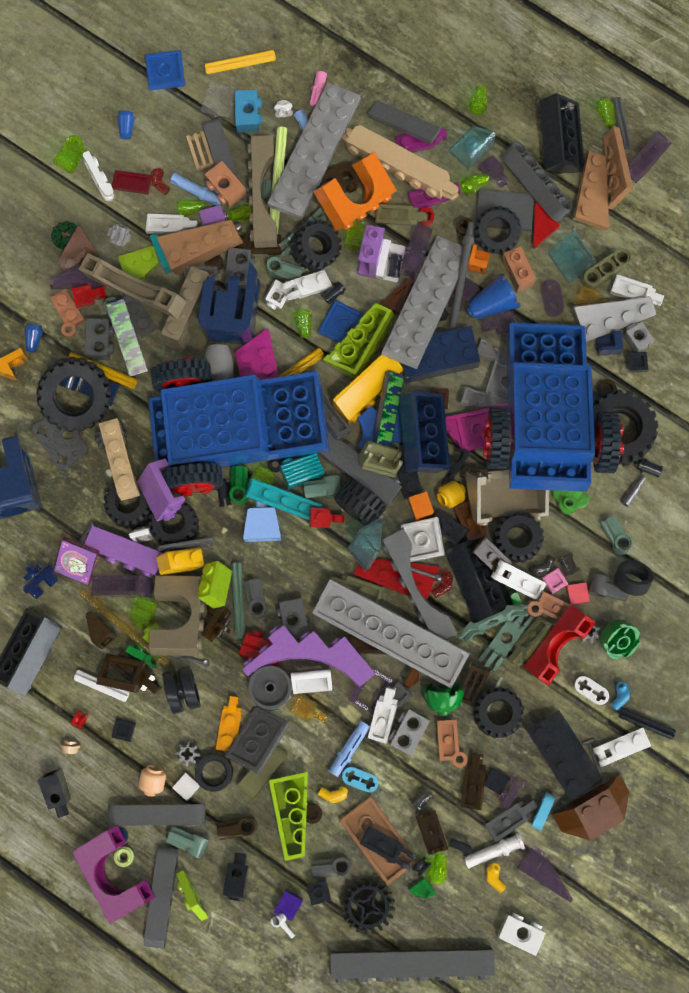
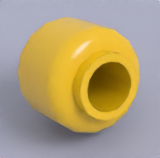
M454 480L439 487L437 500L442 507L454 508L464 502L466 489L463 484H459Z

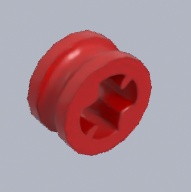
M428 207L420 209L419 212L429 214V220L427 222H419V224L422 226L431 225L434 221L433 210Z
M78 710L71 725H76L81 730L89 714H83L81 710Z

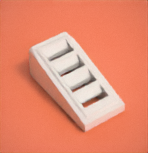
M149 525L135 528L129 533L130 538L136 543L154 539Z

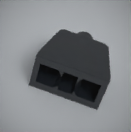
M60 768L43 774L38 779V783L48 810L55 808L58 818L68 815L69 811L66 804L71 800L63 769Z
M235 853L233 863H228L223 889L224 899L245 902L249 867L245 865L247 854ZM241 872V876L234 878V873Z

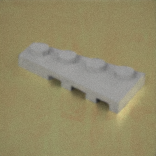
M650 296L573 306L579 326H585L586 342L657 315Z

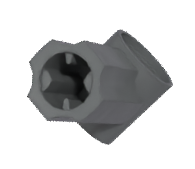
M593 574L589 589L590 594L598 597H610L624 602L627 601L629 594L622 592L616 586L614 580H610L605 575Z
M261 579L248 580L244 582L249 612L255 619H263L267 615L268 609L265 603ZM262 605L263 610L261 613L256 614L253 612L255 606Z
M346 856L311 860L313 878L345 876L352 868L351 860ZM338 861H345L348 868L346 871H340L337 868Z

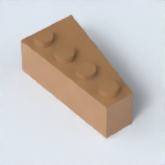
M232 220L157 237L171 270L176 275L189 270L191 266L195 267L228 251L229 248H234L243 243Z

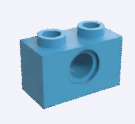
M257 90L235 91L237 133L259 132V125H262V114H258V108H262L261 97H258ZM248 109L253 110L251 113H245Z

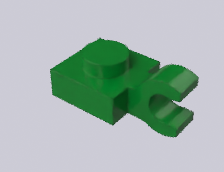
M137 644L134 647L130 645L127 647L126 653L141 661H145L152 668H157L152 663V659L154 657L162 658L159 655L144 653L146 649Z

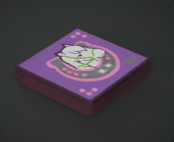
M64 536L61 540L53 572L89 586L100 551Z

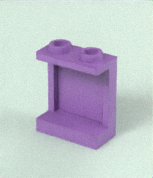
M366 225L358 258L360 261L358 275L376 279L385 228Z
M166 459L149 463L137 481L156 521L163 519L168 521L174 518L175 513L185 501L184 496L173 497L161 474L169 466Z

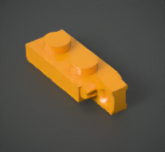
M230 696L229 705L224 706L222 710L216 750L229 751L239 735L242 708H237L238 697Z

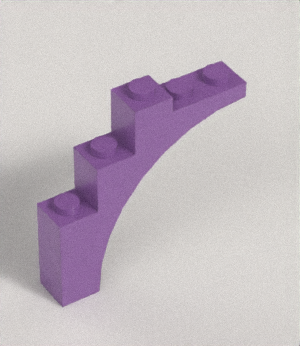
M284 625L282 627L276 626L269 632L271 636L268 639L272 645L269 646L267 644L259 651L260 655L255 659L253 657L248 659L243 664L245 667L242 669L249 677L261 667L289 659H308L322 662L338 669L347 675L358 687H361L375 675L373 670L345 637L342 639L336 638L330 643L331 648L328 649L314 631L311 634L309 631L300 637L301 642L298 643Z

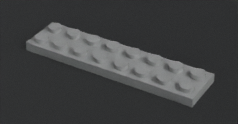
M330 83L326 84L267 203L268 207L298 219H303L314 196L313 191L318 188L361 100V95Z
M440 236L436 237L383 348V356L412 368H418L456 286L464 246Z
M332 578L329 580L312 613L449 688H452L470 652Z

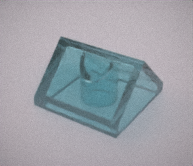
M472 126L448 151L469 170L494 145L496 134L494 131Z
M572 231L548 253L568 283L584 275L596 262V259L576 231Z
M381 518L361 528L347 549L366 571L369 570L380 553L383 522Z

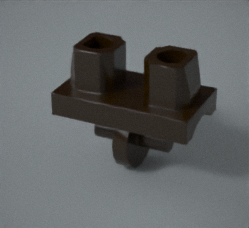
M223 606L218 608L209 607L207 614L212 616L208 623L204 621V630L200 632L202 636L213 642L215 637H220L223 632L230 633L231 630L227 626L230 623L228 617L231 612Z

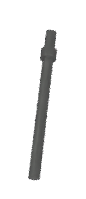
M468 222L466 236L463 238L462 244H464L448 331L454 330L457 327L471 246L474 245L475 240L473 237L475 222Z

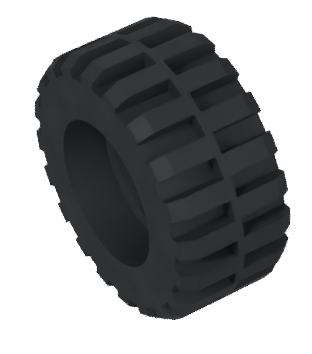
M63 358L51 364L41 376L36 391L37 404L41 409V414L47 418L50 424L56 425V428L60 430L66 429L67 432H73L74 430L81 432L86 428L94 427L107 413L111 400L110 383L104 371L97 367V364L94 362H89L85 358ZM80 377L90 385L92 400L84 410L70 412L59 405L56 399V389L58 384L65 378Z
M616 390L613 394L608 392L603 397L600 396L593 403V416L595 422L598 412H618L628 416L634 422L637 435L631 443L624 444V452L620 454V461L618 465L627 466L632 462L639 461L652 448L654 440L658 435L656 429L659 426L658 421L654 419L657 415L655 411L649 409L651 405L648 401L646 403L641 401L643 397L640 395L637 397L632 396L633 392L627 391L624 394L622 390Z

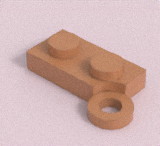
M64 289L50 297L65 323L61 327L62 334L67 338H71L76 334V326L82 324L85 320L78 308H76L67 289ZM67 327L72 328L70 333H66Z
M543 591L538 602L532 601L528 604L527 612L534 617L544 613L559 621L570 604ZM533 605L538 606V611L535 613L531 610Z
M457 720L437 721L439 761L452 760V764L455 767H464L468 759L465 753L459 752ZM457 756L463 757L461 764L456 762Z

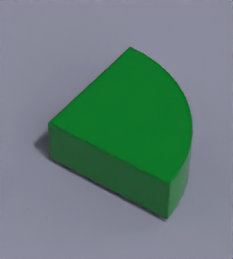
M513 588L509 589L508 594L513 604H522L518 592Z
M425 877L408 889L413 895L421 898H430L436 895Z

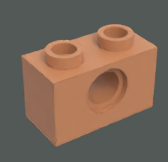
M223 161L205 173L206 186L210 191L214 190L217 193L216 197L222 205L226 204L231 208L247 195L246 188ZM225 183L229 185L226 188L220 187L222 184Z
M520 246L505 252L502 257V263L516 293L533 287L536 278L522 247Z

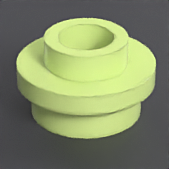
M120 847L114 853V861L120 867L129 866L134 860V853L129 847ZM122 853L127 854L128 857L126 860L121 859Z

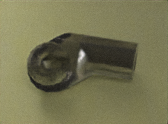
M547 555L543 564L530 565L529 573L535 577L547 575L556 559Z

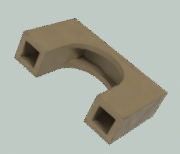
M191 266L178 294L187 303L178 319L171 316L168 317L161 332L167 348L184 354L191 338L189 323L197 303L201 302L203 282L210 278L208 272Z
M155 575V600L181 602L190 608L191 616L184 626L175 630L150 629L149 650L151 655L198 656L199 650H202L203 639L200 638V631L204 630V619H201V613H205V602L197 597L202 577Z

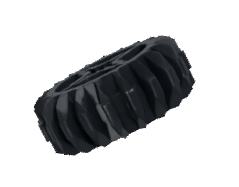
M362 878L361 886H358V883L355 881L353 882L354 890L350 886L347 888L351 894H343V897L348 899V901L341 902L342 906H347V909L341 910V913L349 914L344 920L345 922L350 919L352 920L349 925L350 928L355 924L358 925L356 932L359 933L361 927H363L364 934L368 933V928H371L372 934H375L374 927L378 926V929L382 931V922L386 926L389 925L386 917L393 919V915L388 912L395 911V907L389 906L390 903L395 902V899L387 898L392 894L391 891L384 892L387 885L384 884L379 888V880L376 881L375 885H372V878H369V884H365V880ZM372 889L366 899L355 897L361 890ZM377 892L385 901V910L374 903ZM372 897L371 906H373L374 909H369V911H366L365 916H363L365 913V906H363L362 903H367V901H370ZM351 902L362 909L359 920L352 913ZM369 914L381 915L375 922L364 923Z

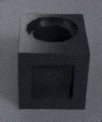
M326 879L306 885L311 906L331 901Z

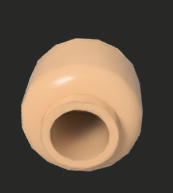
M148 765L147 768L141 770L138 787L144 791L145 795L155 796V794L161 793L164 789L166 773L160 766Z

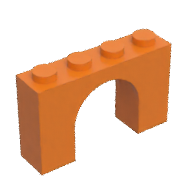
M375 152L363 157L352 165L364 186L365 194L361 204L353 203L346 197L336 178L313 191L336 231L341 228L344 230L349 229L354 225L353 221H360L365 218L367 211L372 212L380 207V202L385 203L392 199L391 195L397 191Z

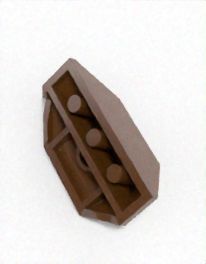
M618 774L551 815L561 832L591 841L625 820L629 790L621 775Z

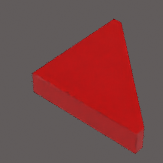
M538 202L534 205V249L560 228V224L551 219Z

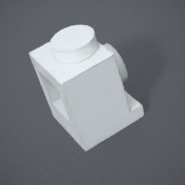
M273 280L263 299L266 301L265 305L273 310L276 307L278 309L283 307L287 295L292 290V288L283 290V283L278 280ZM275 292L279 295L277 300L273 299L272 296Z

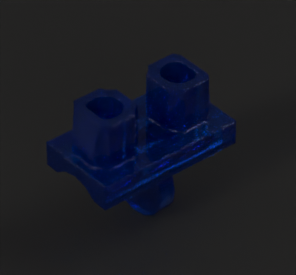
M28 565L25 568L28 573L23 578L26 581L31 577L33 579L23 587V591L38 599L44 593L38 585L44 580L51 587L58 581L53 573V568L48 565L37 575L36 573L41 570V567L36 565L32 569Z

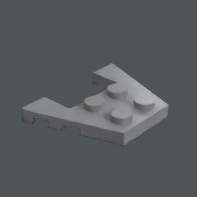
M481 338L478 347L479 357L494 362L487 388L484 393L466 387L460 405L508 406L507 356L502 354L501 350L496 347L493 348L487 344L486 340Z

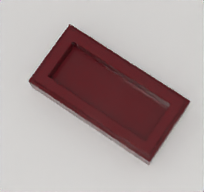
M115 170L112 188L118 191L149 195L152 177L146 174Z

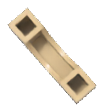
M118 418L99 423L118 496L121 501L140 496L127 453L123 429Z

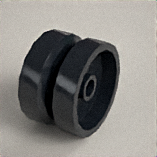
M190 666L179 668V680L173 670L162 673L165 695L173 714L184 712V699L190 710L201 707L196 681Z

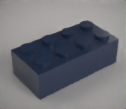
M472 326L433 334L417 369L401 363L404 369L405 384L479 368L480 358Z
M412 391L400 396L406 472L439 473L450 469L443 394Z

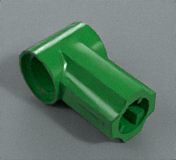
M235 466L231 468V490L229 495L234 505L243 506L248 500L247 497H244L248 488V467ZM242 492L244 496L242 499L236 500L234 499L235 493Z

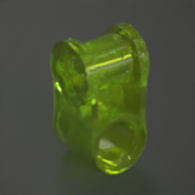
M76 135L70 136L56 155L54 164L69 173H73L83 157L82 154L86 151L82 139Z

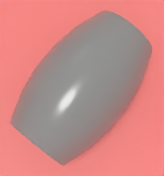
M221 344L209 345L204 356V362L210 363L212 381L233 378V359L229 346Z

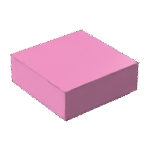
M559 568L541 578L543 582L547 583L546 587L551 595L569 584Z

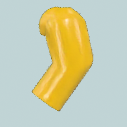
M340 786L338 790L331 792L322 787L318 796L330 803H337L347 798L348 790L346 787Z
M497 863L489 864L486 869V880L501 894L507 886L499 880L500 866Z

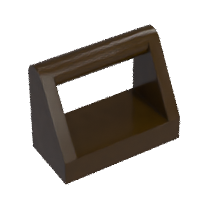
M91 611L86 613L90 639L96 647L103 650L117 636L99 616Z
M107 653L96 684L134 693L139 692L145 661ZM110 662L138 668L133 682L108 678Z

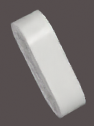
M581 676L574 681L575 691L592 703L603 705L608 701V691L590 678ZM585 680L587 682L586 686L590 688V691L585 688L580 690L578 682ZM602 691L604 700L597 701V696L592 692L600 693Z

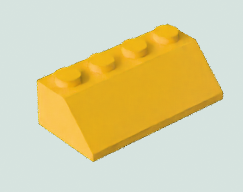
M381 355L333 399V407L348 425L352 422L356 423L357 419L362 415L361 413L370 406L373 407L376 404L375 400L381 397L386 371L403 375L404 369L398 361Z

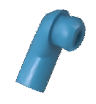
M619 681L616 684L617 698L610 704L616 711L630 699L629 686L624 681Z

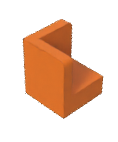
M474 244L467 270L485 275L490 253L477 250V244Z
M427 492L408 498L415 522L434 513Z

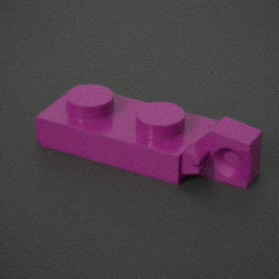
M440 129V133L432 145L408 134L395 136L396 144L412 153L435 148L436 145H439V141L447 140L446 129Z
M456 182L454 183V185L456 184V186L458 187V194H460L461 188L459 186V183ZM422 189L408 193L411 205L414 208H418V211L424 207H431L450 200L443 196L441 199L432 198Z

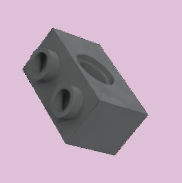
M302 598L279 602L280 607L276 608L278 619H282L283 625L296 641L300 640V637L309 631ZM290 616L298 618L296 625L291 626L287 623Z

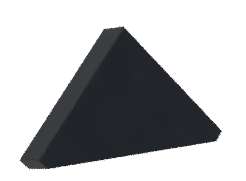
M464 448L461 451L459 459L454 462L449 473L442 481L443 485L453 481L466 463L470 454L467 449Z

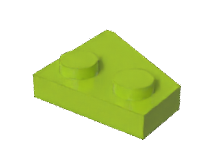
M184 870L176 874L179 880L176 884L180 892L185 894L186 898L183 899L185 906L188 910H192L201 921L209 918L199 902L200 898L189 876Z

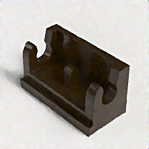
M436 810L417 815L416 819L428 855L448 850Z

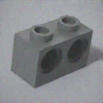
M228 249L224 279L225 289H228L229 275L244 277L239 282V289L246 291L249 262L253 266L255 264V257H252L251 250ZM240 258L246 260L242 264L237 263V260Z
M86 319L84 355L87 359L110 361V355H113L114 352L111 337H114L115 331L109 319ZM99 328H105L103 333H96ZM98 346H104L101 352L95 351Z

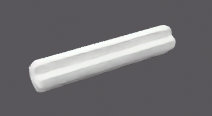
M77 670L74 675L75 681L123 702L129 697V691L97 685L98 677L82 670Z

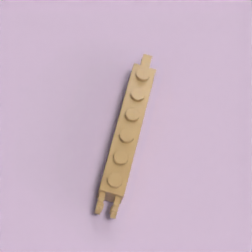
M361 125L355 126L354 129H346L341 141L346 144L348 152L352 155H358L363 158L375 152L385 171L392 173L398 180H405L413 188L424 190L432 198L441 199L443 196L452 201L458 199V187L450 182L449 172Z

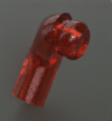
M161 168L153 169L151 172L152 185L162 194L166 195L170 191V187L162 182L164 171Z
M443 571L441 573L442 581L440 585L431 590L435 598L451 590L453 583L451 572Z

